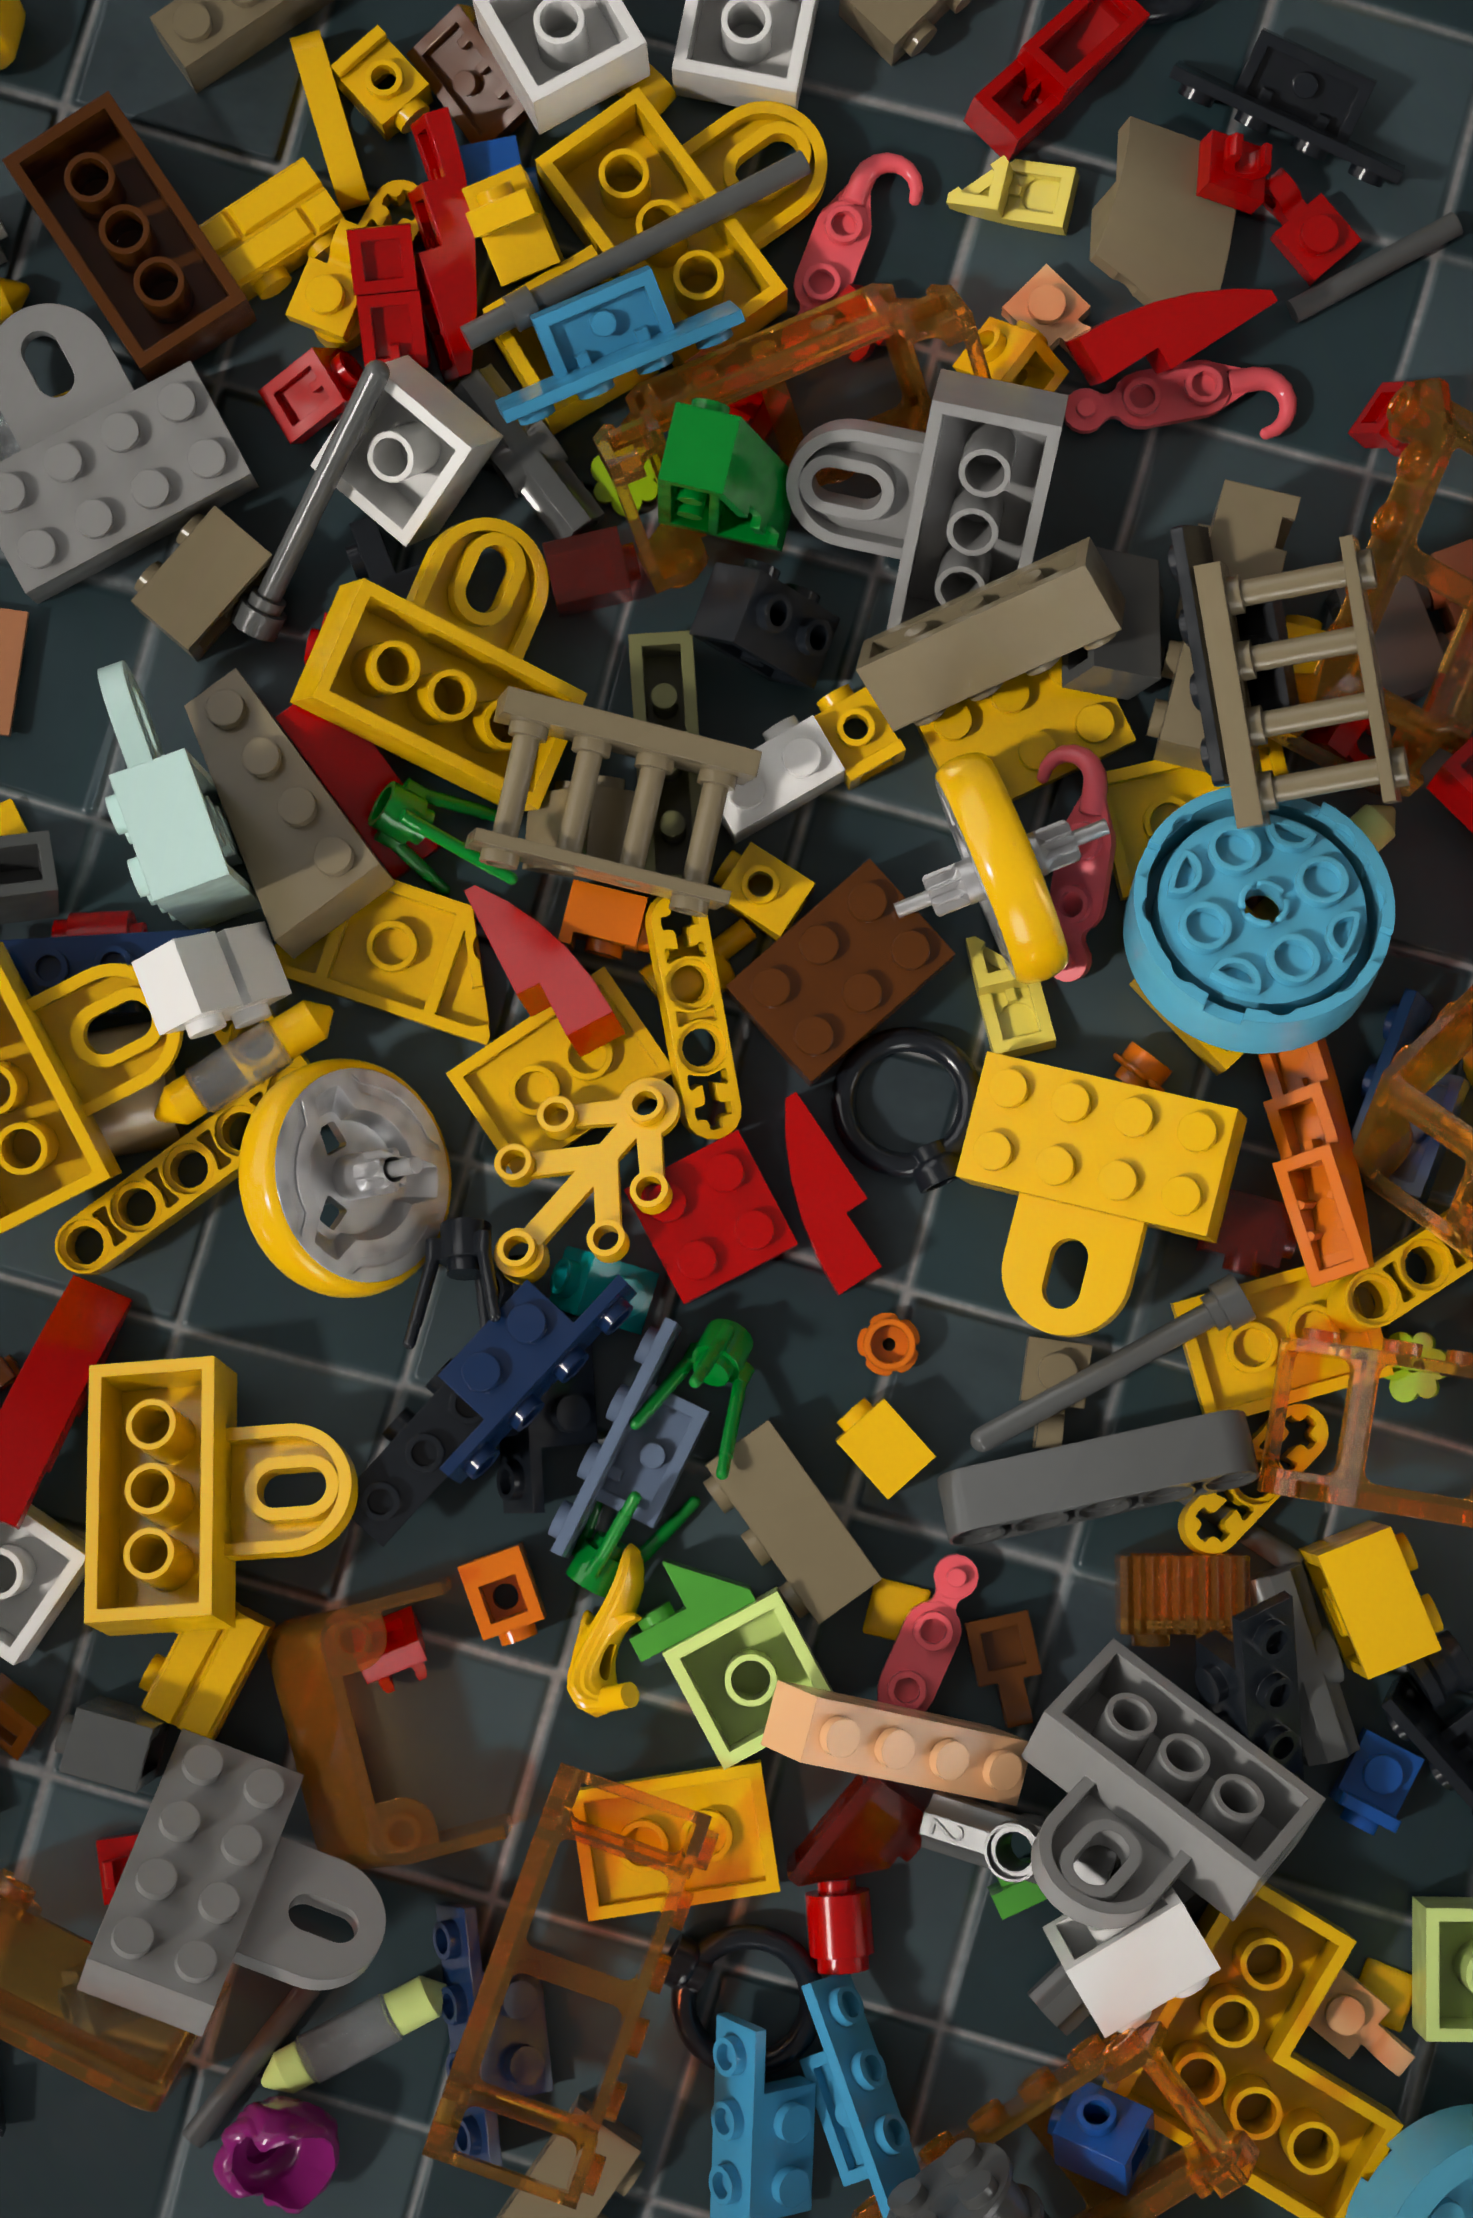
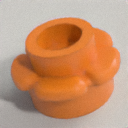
M1131 1041L1121 1056L1116 1052L1113 1054V1059L1121 1065L1114 1074L1119 1080L1132 1085L1165 1091L1161 1086L1173 1071L1139 1045Z
M881 1313L871 1318L868 1328L865 1327L860 1331L857 1339V1349L860 1355L865 1356L868 1369L875 1374L888 1376L893 1371L903 1373L909 1370L918 1359L916 1345L920 1342V1336L917 1328L911 1321L907 1319L900 1320L894 1313ZM887 1338H891L895 1342V1347L891 1351L883 1348V1341Z

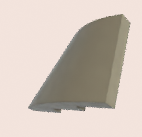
M1130 116L1118 130L1116 182L1092 209L1090 261L1111 279L1123 283L1129 289L1132 296L1143 305L1194 292L1221 290L1231 245L1236 209L1196 196L1199 145L1201 141Z

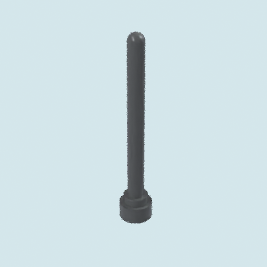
M372 360L365 366L260 586H253L249 593H244L240 596L230 617L231 622L239 630L253 638L266 642L276 641L287 619V615L283 611L287 603L283 596L389 379V367L381 360Z
M1231 1273L1208 1285L1210 1292L1200 1297L1201 1305L976 1428L970 1436L972 1447L978 1452H988L1213 1327H1216L1218 1331L1228 1326L1233 1331L1256 1319V1315L1235 1277Z

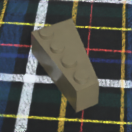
M1225 479L1211 524L1198 523V526L1208 527L1213 561H1221L1227 565L1229 575L1239 574L1241 580L1281 573L1287 551H1284L1283 547L1292 524L1296 519L1301 497ZM1181 594L1176 610V619H1179L1180 611L1183 609ZM1183 638L1182 642L1170 639L1161 677L1172 679L1167 701L1155 699L1146 736L1158 738L1153 760L1206 772L1200 754L1201 741L1205 737L1201 712L1194 706L1190 694V677L1194 673L1190 647L1185 644Z
M237 668L230 671L184 705L274 941L288 955L295 959L396 884L264 702Z

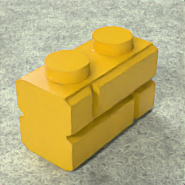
M302 157L200 224L199 227L247 300L249 301L257 295L262 300H266L282 292L291 283L292 277L290 273L307 263L309 256L323 262L328 261L333 235L340 220L345 219L328 191L323 187L306 159Z
M236 1602L235 1628L174 1632L178 1636L167 1657L156 1653L139 1683V1688L148 1692L141 1708L155 1717L175 1725L180 1730L183 1728L215 1740L276 1623Z

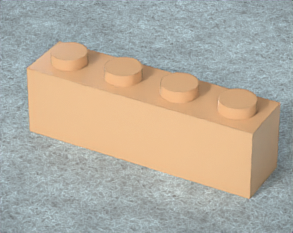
M777 1680L761 1745L800 1763L1017 1806L1028 1762L1021 1755L1029 1741L986 1724Z

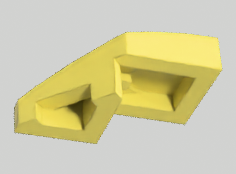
M1005 155L990 164L992 170L963 190L958 186L948 193L946 203L949 209L1018 228L1066 236L1080 175L1076 167L1015 159L1009 163Z
M976 936L966 938L967 954L991 1052L1010 1057H1019L1056 1048V1037L1041 982L1032 984L1019 983L1012 976L1002 955L986 947L985 941Z

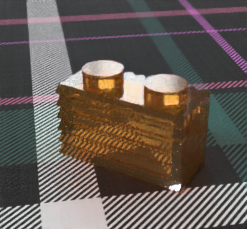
M1115 1553L1116 1631L1123 1635H1131V1645L1140 1647L1170 1646V1634H1196L1197 1639L1215 1629L1234 1643L1232 1616L1251 1607L1250 1555L1245 1553H1218L1211 1555L1199 1553Z

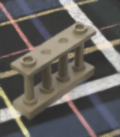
M1354 535L1339 537L1342 561L1241 580L1239 574L1230 576L1228 566L1221 561L1193 566L1237 829L1247 830L1271 825L1269 811L1279 809V802L1380 784L1383 803L1392 804L1402 802L1400 787L1411 785L1405 747L1393 748L1368 600L1367 590L1378 588L1374 556L1371 548L1360 550L1359 540ZM1347 587L1354 625L1352 627L1253 646L1250 639L1240 641L1236 615L1245 614L1246 606ZM1353 653H1358L1365 692L1263 711L1261 705L1251 707L1247 680L1257 679V672ZM1369 719L1376 758L1274 776L1272 770L1262 772L1258 746L1268 744V737Z
M511 686L504 690L498 698L493 722L508 725V734L513 737L493 830L490 831L476 827L467 835L466 849L481 852L479 857L481 863L501 869L517 870L519 862L671 899L669 904L670 910L690 916L707 917L709 909L717 910L729 904L732 891L707 885L727 793L728 791H735L736 784L743 786L757 777L762 751ZM548 736L573 742L571 750L577 753L556 847L518 838L539 743H546ZM611 752L636 758L634 766L640 769L619 863L581 854L602 760L609 759ZM674 768L698 774L697 783L702 785L682 879L645 870L665 775H672Z

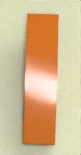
M1325 1037L1295 1050L1258 1054L1272 1099L1264 1101L1263 1104L1281 1157V1161L1272 1163L1311 1287H1317L1373 1268L1374 1259L1367 1208L1355 1146L1339 1082Z

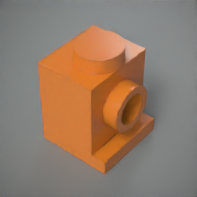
M573 879L558 940L571 951L574 950L576 939L586 941L585 952L614 960H621L623 951L638 954V951L650 953L645 928V914L650 905L649 899L645 896Z
M523 1542L462 1563L457 1567L483 1641L498 1636L502 1647L538 1634L535 1622L543 1620L547 1616ZM510 1584L516 1588L518 1601L515 1606L505 1608L496 1602L495 1590L499 1585Z

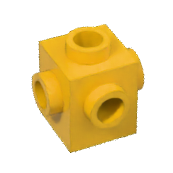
M990 316L983 326L972 335L968 346L952 365L960 373L1055 392L1069 373V370L1047 346L1048 340L1035 327L1022 320L1013 325Z

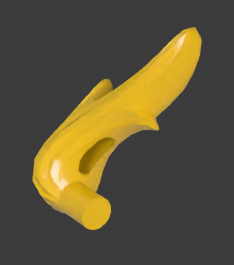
M632 1543L623 1551L614 1581L596 1616L589 1610H586L582 1615L567 1674V1690L576 1707L594 1717H600L613 1711L633 1708L639 1702V1691L636 1685L632 1682L618 1684L616 1676V1658L621 1642L631 1626L642 1620V1617L636 1611L644 1589V1563L640 1550Z

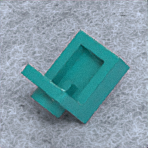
M567 1246L563 1258L558 1261L553 1269L550 1279L552 1293L549 1300L560 1310L580 1316L619 1274L637 1292L629 1302L633 1306V1311L619 1328L641 1335L659 1273L621 1261L604 1263L598 1260L592 1252Z

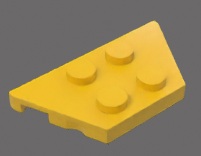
M394 880L396 882L395 885L295 959L288 955L277 943L274 945L288 980L484 1046L491 1042L492 1035L476 916L471 905Z

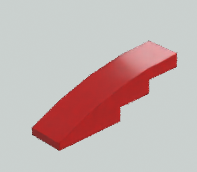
M447 106L424 113L410 125L428 181L421 183L408 193L426 251L419 252L414 256L418 288H421L425 325L445 384L457 381L472 371L473 350L468 346L460 326L476 319L477 316L476 243L465 213L470 211L462 192V188L467 187L466 173Z
M75 1275L70 1280L0 1409L1 1523L18 1530L20 1529L45 1473L51 1472L76 1416L81 1417L89 1398V1365L105 1364L132 1306V1299Z

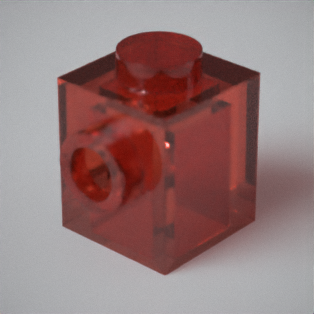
M617 526L542 543L559 617L633 601L630 582L642 579L634 543L621 544Z
M1230 1189L1217 1243L1199 1240L1196 1251L1223 1257L1222 1269L1259 1278L1262 1268L1277 1269L1280 1267L1282 1258L1290 1260L1294 1254L1297 1240L1285 1203Z

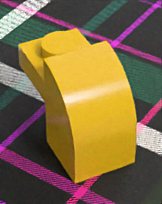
M521 164L462 188L470 209L465 215L474 237L482 238L501 287L515 283L564 261L540 199Z

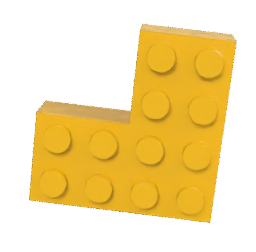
M1266 1882L1234 1921L1210 1903L1207 1905L1196 1926L1221 1969L1210 1975L1208 1983L1195 1994L1185 1998L1174 1997L1153 2009L1150 2018L1133 2031L1103 2082L1102 2087L1153 2109L1154 2128L1156 2131L1297 2217L1345 2218L1349 2202L1360 2178L1363 2177L1367 2182L1369 2181L1379 2164L1390 2151L1386 2144L1401 2132L1404 2125L1391 2109L1294 2051L1357 1941L1342 1927Z

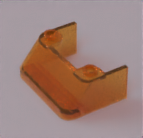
M449 1576L292 1617L278 1625L268 1641V1659L298 1773L304 1775L301 1788L317 1850L344 1860L359 1870L413 1864L503 1840L508 1837L513 1827L511 1813H506L438 1832L433 1813L424 1803L417 1799L398 1797L375 1803L343 1679L345 1675L364 1671L372 1667L384 1654L387 1646V1630L382 1611L444 1595L452 1588Z
M5 1868L0 1869V2039L132 2107L148 2112L159 2111L186 2076L231 1984L226 1981L224 1982L202 2037L76 1990L93 1942L40 1916L42 1908L33 1900L36 1891L28 1884L13 1878L15 1873Z

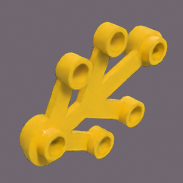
M642 1078L629 1084L623 1090L619 1099L575 1105L563 1096L549 1097L539 1106L537 1120L544 1132L553 1139L562 1140L569 1138L576 1130L614 1128L600 1144L529 1152L523 1145L509 1144L498 1151L494 1160L495 1170L503 1182L511 1187H523L534 1179L571 1175L525 1228L511 1229L498 1239L494 1248V1260L497 1267L508 1280L522 1285L526 1280L534 1283L544 1276L550 1265L548 1242L593 1192L595 1223L587 1233L586 1240L589 1249L598 1260L604 1263H615L627 1254L630 1240L622 1226L620 1161L636 1143L640 1173L634 1177L630 1185L632 1200L639 1210L650 1215L659 1214L669 1207L673 1193L665 1179L663 1138L674 1129L681 1114L680 1099L670 1084L658 1078ZM649 1099L657 1100V1106L652 1113L647 1115L637 1113L638 1106ZM558 1110L568 1111V1117L564 1123L558 1126L549 1125V1118L554 1112ZM518 1157L525 1159V1165L521 1171L515 1174L506 1173L507 1165L512 1159ZM651 1184L661 1185V1192L656 1199L651 1201L641 1199V1194L645 1187ZM610 1232L618 1234V1241L615 1246L607 1250L598 1248L599 1240L604 1234ZM519 1243L528 1244V1251L523 1258L519 1260L509 1259V1252L515 1245Z

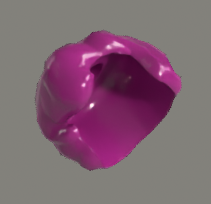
M273 2096L263 2101L253 2102L247 2105L239 2113L236 2121L225 2128L221 2134L223 2145L217 2151L213 2162L214 2175L218 2183L233 2198L241 2199L249 2196L263 2195L265 2205L280 2207L286 2213L300 2214L313 2199L325 2191L338 2166L340 2144L337 2120L319 2106L287 2096Z

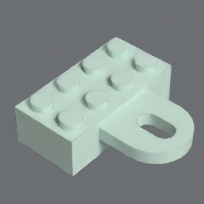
M124 660L99 668L97 674L103 699L127 765V769L108 775L115 794L105 797V802L119 835L125 833L128 842L133 844L137 857L128 859L127 864L140 897L147 896L152 906L157 904L163 914L167 912L172 921L178 920L189 929H205L262 908L211 775L185 748L166 755L164 754L144 698L130 668Z

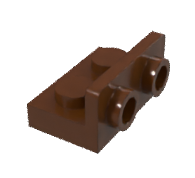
M457 4L406 54L418 72L429 83L430 88L444 107L448 106L450 116L471 144L508 137L529 118L479 32L474 6Z

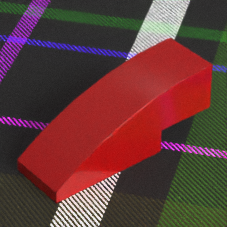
M1073 0L1021 47L1017 58L974 96L963 121L1000 157L1005 155L1010 162L1096 78L1147 22L1150 13L1136 0Z
M1224 289L1189 293L1152 302L1113 317L1064 343L1090 386L1107 381L1144 356H1146L1154 372L1158 374L1175 368L1278 300L1272 290Z
M294 704L275 717L392 878L398 880L409 872L412 868L393 850L374 840L377 830L368 825L371 809L383 789L391 781H395L403 786V783L376 746ZM426 837L418 845L410 841L406 842L423 860L442 848V846Z
M476 885L464 890L516 995L531 1017L552 1006L566 1036L580 1058L626 1034L593 978L569 949L544 926L510 902Z
M794 1092L785 1098V1145L790 1182L800 1220L815 1257L837 1296H839L882 1267L847 1215V1213L864 1203L868 1198L798 1093Z

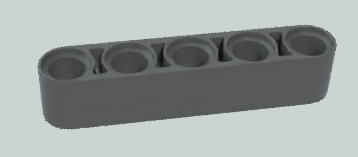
M1223 1410L958 1468L938 1477L937 1485L949 1543L956 1546H971L1239 1488L1259 1479L1260 1471L1246 1413L1240 1410Z

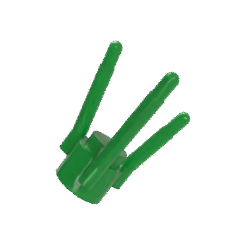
M410 778L406 780L403 786L395 781H391L378 796L368 818V825L377 830L374 840L393 850L440 895L446 896L450 893L449 885L406 844L407 841L418 845L426 837L507 884L514 885L517 883V874L507 869L481 863L479 861L481 852L466 849L464 842L434 826L435 812L427 808V806L431 804L492 822L495 821L496 809L427 789Z
M728 1319L712 1320L705 1328L698 1343H691L681 1361L629 1422L630 1427L633 1430L640 1429L692 1369L694 1373L689 1379V1384L692 1388L700 1387L703 1382L715 1387H721L731 1382L733 1385L716 1470L717 1478L725 1480L729 1475L731 1460L733 1459L746 1388L755 1372L754 1367L746 1361L753 1349V1339L750 1333L734 1321Z
M633 1491L629 1494L607 1533L598 1530L592 1538L603 1503L597 1501L572 1552L574 1559L565 1572L577 1584L603 1598H606L610 1590L621 1556L627 1547L619 1540L642 1497L639 1492ZM698 1496L690 1497L639 1548L644 1564L700 1506L701 1500Z

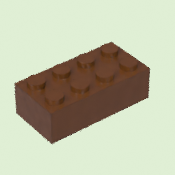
M109 91L2 159L14 181L148 383L189 361L193 363L257 321L246 296Z

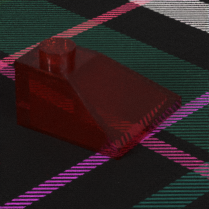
M856 1774L788 1857V1879L800 1887L889 1869L898 1857L908 1862L921 1848L922 1839L919 1833L926 1808L894 1781Z

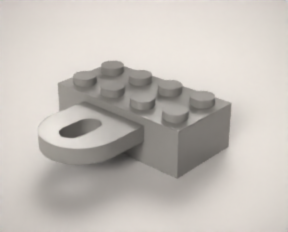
M54 303L36 304L17 311L0 325V411L21 448V451L0 461V548L25 594L35 603L40 604L179 530L195 515L201 513L205 516L214 506L220 508L259 487L191 361L135 390L101 329L92 319L77 309ZM46 336L58 342L74 373V384L67 394L60 397H50L41 391L25 359L26 348L35 338Z
M941 369L931 403L926 433L861 419H838L815 428L805 436L795 450L787 473L786 492L789 505L800 524L809 533L826 543L900 559L887 625L888 630L1033 562L1069 395ZM827 467L867 474L878 481L882 492L870 499L830 492L819 485L815 474Z
M1114 1638L1044 1711L1021 1755L1024 1760L1068 1793L1047 1816L1033 1842L1031 1866L1037 1885L1049 1902L1060 1912L1079 1923L1101 1929H1118L1139 1922L1153 1909L1177 1879L1234 1921L1299 1843L1326 1798ZM1094 1845L1110 1848L1121 1861L1119 1870L1107 1883L1102 1885L1086 1883L1076 1874L1073 1866L1086 1849Z
M182 1728L89 1952L76 1990L202 2037L232 1963L308 1990H330L354 1981L370 1966L383 1941L386 1927L384 1904L373 1882L357 1867L334 1856L281 1837L302 1783L303 1774ZM306 1904L339 1916L351 1925L354 1938L348 1942L336 1943L301 1930L291 1922L288 1910L293 1906Z

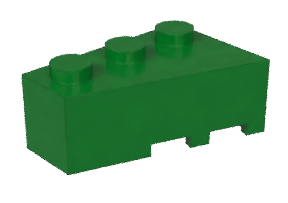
M693 398L691 405L676 402L658 475V523L782 552L792 512L786 492V479L789 467L741 416L729 414L730 407L726 404L706 398Z

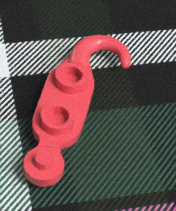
M885 152L873 154L860 162L850 176L848 184L822 209L817 217L794 279L793 291L800 310L797 315L785 322L780 332L781 349L793 361H809L819 354L824 338L821 321L827 315L834 314L839 310L833 302L848 284H853L870 241L872 230L870 194L876 179L886 173H896L902 176L907 181L910 189L909 203L912 206H918L921 203L924 190L922 176L914 163L904 156Z
M1194 360L1183 362L1171 370L1158 374L1154 372L1153 368L1133 372L1124 376L1117 383L1116 388L1108 394H1102L1090 388L1075 390L1068 397L1064 421L1072 431L1079 434L1095 432L1110 419H1116L1132 429L1145 430L1208 418L1247 393L1266 391L1275 396L1279 403V413L1275 421L1260 430V437L1263 440H1268L1281 435L1291 426L1297 411V397L1292 384L1285 376L1269 367L1252 366L1241 368L1210 360Z
M1076 744L1061 745L1049 752L1040 763L1037 780L1042 784L1048 782L1052 771L1060 764L1073 763L1083 775L1082 793L1066 821L1069 823L1071 830L1074 831L1105 818L1110 834L1078 846L1081 853L1080 860L1053 871L1050 896L1060 921L1069 954V961L1066 967L1054 976L1062 982L1077 981L1084 978L1090 970L1092 954L1086 943V936L1089 930L1096 927L1104 917L1116 849V833L1113 829L1107 802V772L1100 758L1090 749Z
M958 1553L948 1554L936 1564L933 1573L936 1588L935 1594L931 1599L922 1601L912 1607L905 1617L879 1676L877 1685L878 1702L920 1711H926L933 1702L961 1637V1623L956 1613L957 1604L960 1600L972 1594L978 1584L979 1575L977 1567L967 1556Z

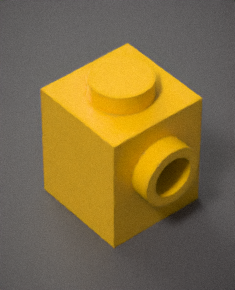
M750 842L742 855L732 850L713 879V882L719 885L721 889L732 891L729 904L723 907L775 941L791 928L815 890V882Z

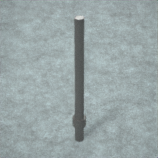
M799 150L530 291L526 286H523L502 297L503 305L460 326L468 346L473 350L515 327L519 332L532 327L533 324L529 315L583 293L811 174L808 161L802 151Z

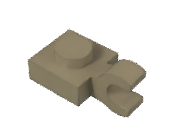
M1027 1337L1019 1401L1025 1402L1090 1366L1093 1345ZM1086 1398L1068 1408L1084 1409ZM1065 1409L1034 1426L1032 1448L1044 1450L1062 1446Z

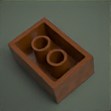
M870 858L725 986L726 994L809 1087L814 1085L949 965L955 956V952L918 911L902 918L898 917L893 903L901 901L905 897Z

